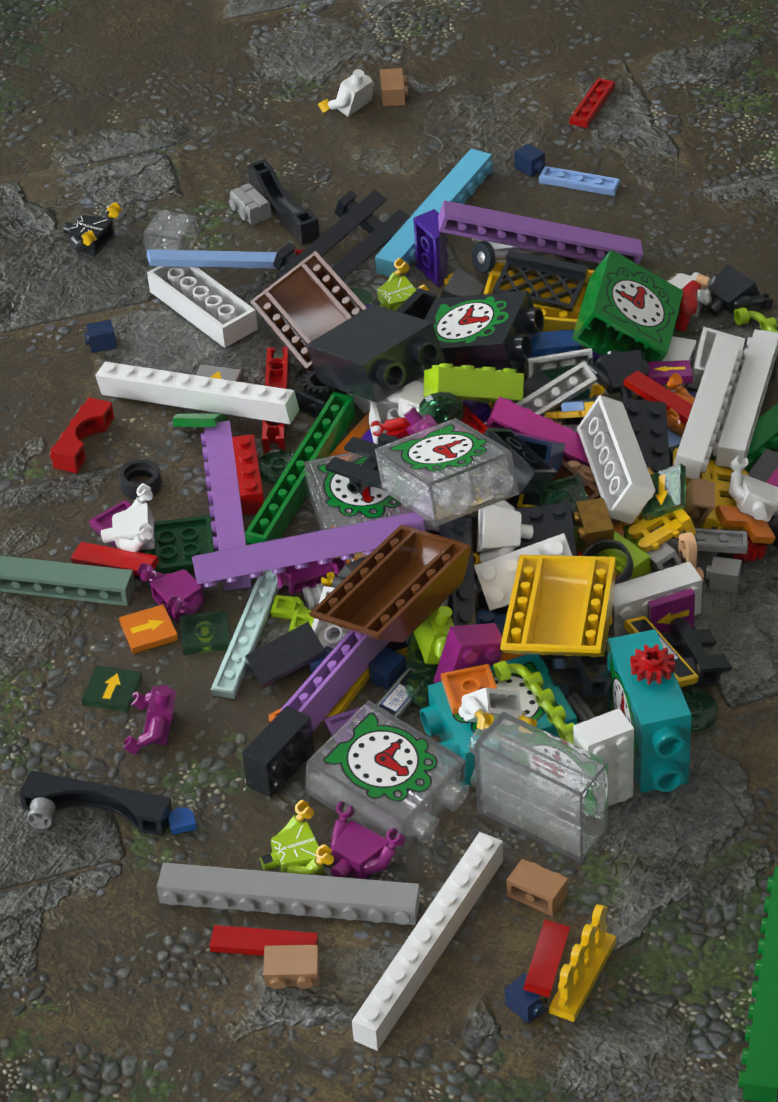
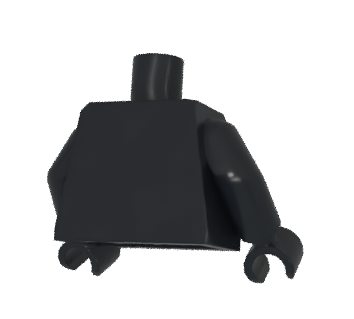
M727 264L719 274L712 276L708 291H710L713 301L707 308L714 315H717L723 308L734 314L735 309L750 306H761L763 309H771L774 299H769V294L763 293L761 296L753 280Z
M641 350L601 355L595 364H593V358H588V363H586L596 376V381L606 389L607 393H620L621 400L622 398L635 399L633 391L623 385L624 379L637 370L647 376L650 370L645 359V352H641Z

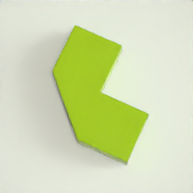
M275 596L271 617L292 619L289 631L306 622H309L312 627L314 618L309 614L311 610L304 606V602L299 597Z

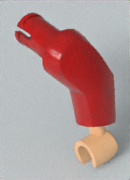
M699 274L696 281L691 280L681 289L683 294L674 326L675 329L687 331L691 315L697 311V291L701 288H707L709 277Z

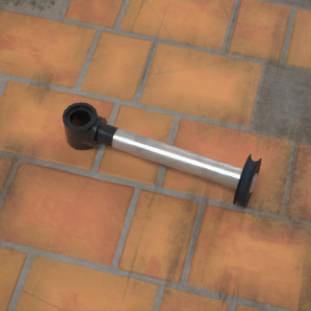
M485 241L475 244L472 259L475 268L479 272L485 273L493 270L495 262L505 261L509 250L536 256L548 255L550 253L519 247L493 249L492 245Z

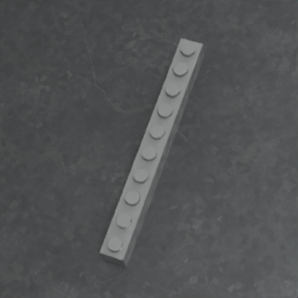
M163 863L157 883L159 903L168 905L372 921L375 923L386 922L400 925H416L420 905L419 884L174 863Z

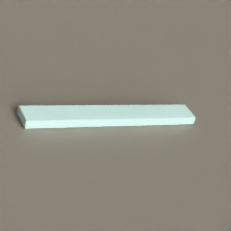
M272 570L263 571L264 576L257 578L211 687L212 696L235 699L247 670L245 656L255 650L272 609L275 596L279 592L278 580L276 578L277 573L273 574Z

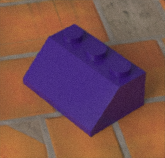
M433 209L413 217L416 267L436 287H440L448 269L447 260L449 257L446 245L448 239L446 233L439 232V213Z

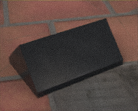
M306 622L247 654L245 661L249 671L260 685L265 688L327 653L309 622Z

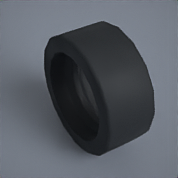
M138 459L130 461L121 467L118 473L121 491L131 499L140 497L137 495V489L143 483L151 487L153 496L160 491L162 486L160 468L155 462L150 460ZM144 475L152 477L148 481L142 483H133L129 481L136 476Z

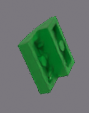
M179 413L172 418L173 426L216 427L219 422L228 420L225 414Z

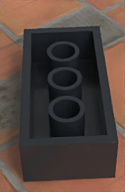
M622 398L620 402H623L646 466L652 470L658 479L659 476L665 474V487L667 488L671 481L666 403Z

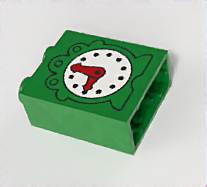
M610 250L589 278L572 340L588 349L591 348L592 351L599 355H606L612 350L620 352L641 350V352H645L647 362L662 361L668 354L683 290L617 252Z

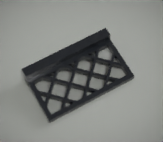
M509 250L506 255L507 261L492 293L516 292L530 288L532 292L529 295L533 304L572 312L583 287H587L589 282L588 266ZM509 270L519 272L513 276L508 275ZM528 275L539 276L530 281L527 278ZM523 278L525 283L518 286L514 284L513 281ZM553 279L558 280V282L549 285L546 280ZM543 282L545 287L535 290L533 285ZM508 283L512 287L508 290L500 289L501 286L506 285ZM572 283L578 286L569 289L566 284ZM563 286L565 291L559 294L554 293V289ZM546 292L551 294V297L546 299L539 296ZM567 296L571 298L569 304L559 300Z

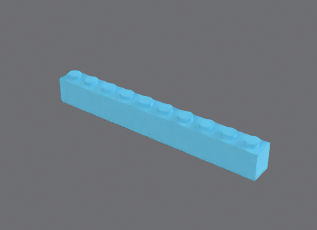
M470 149L375 256L376 273L390 277L392 272L397 270L394 263L398 258H402L409 266L413 261H416L413 217L433 209L439 213L444 200L465 204V201L474 194L477 187L492 173L494 168L492 154L475 149Z

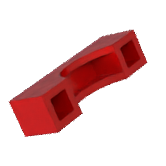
M88 397L84 405H81L76 416L71 419L67 429L61 433L60 439L55 446H52L50 450L53 468L78 473L86 461L84 443L81 441L91 434L107 431L115 419L112 402Z
M254 434L232 437L243 516L257 514L264 504Z

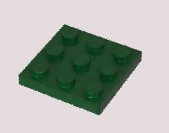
M210 515L154 522L155 548L145 550V554L156 555L159 559V563L153 571L162 574L174 573L180 570L194 571L192 556L214 552Z

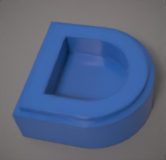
M177 808L169 814V825L172 835L197 830L194 814L190 809Z

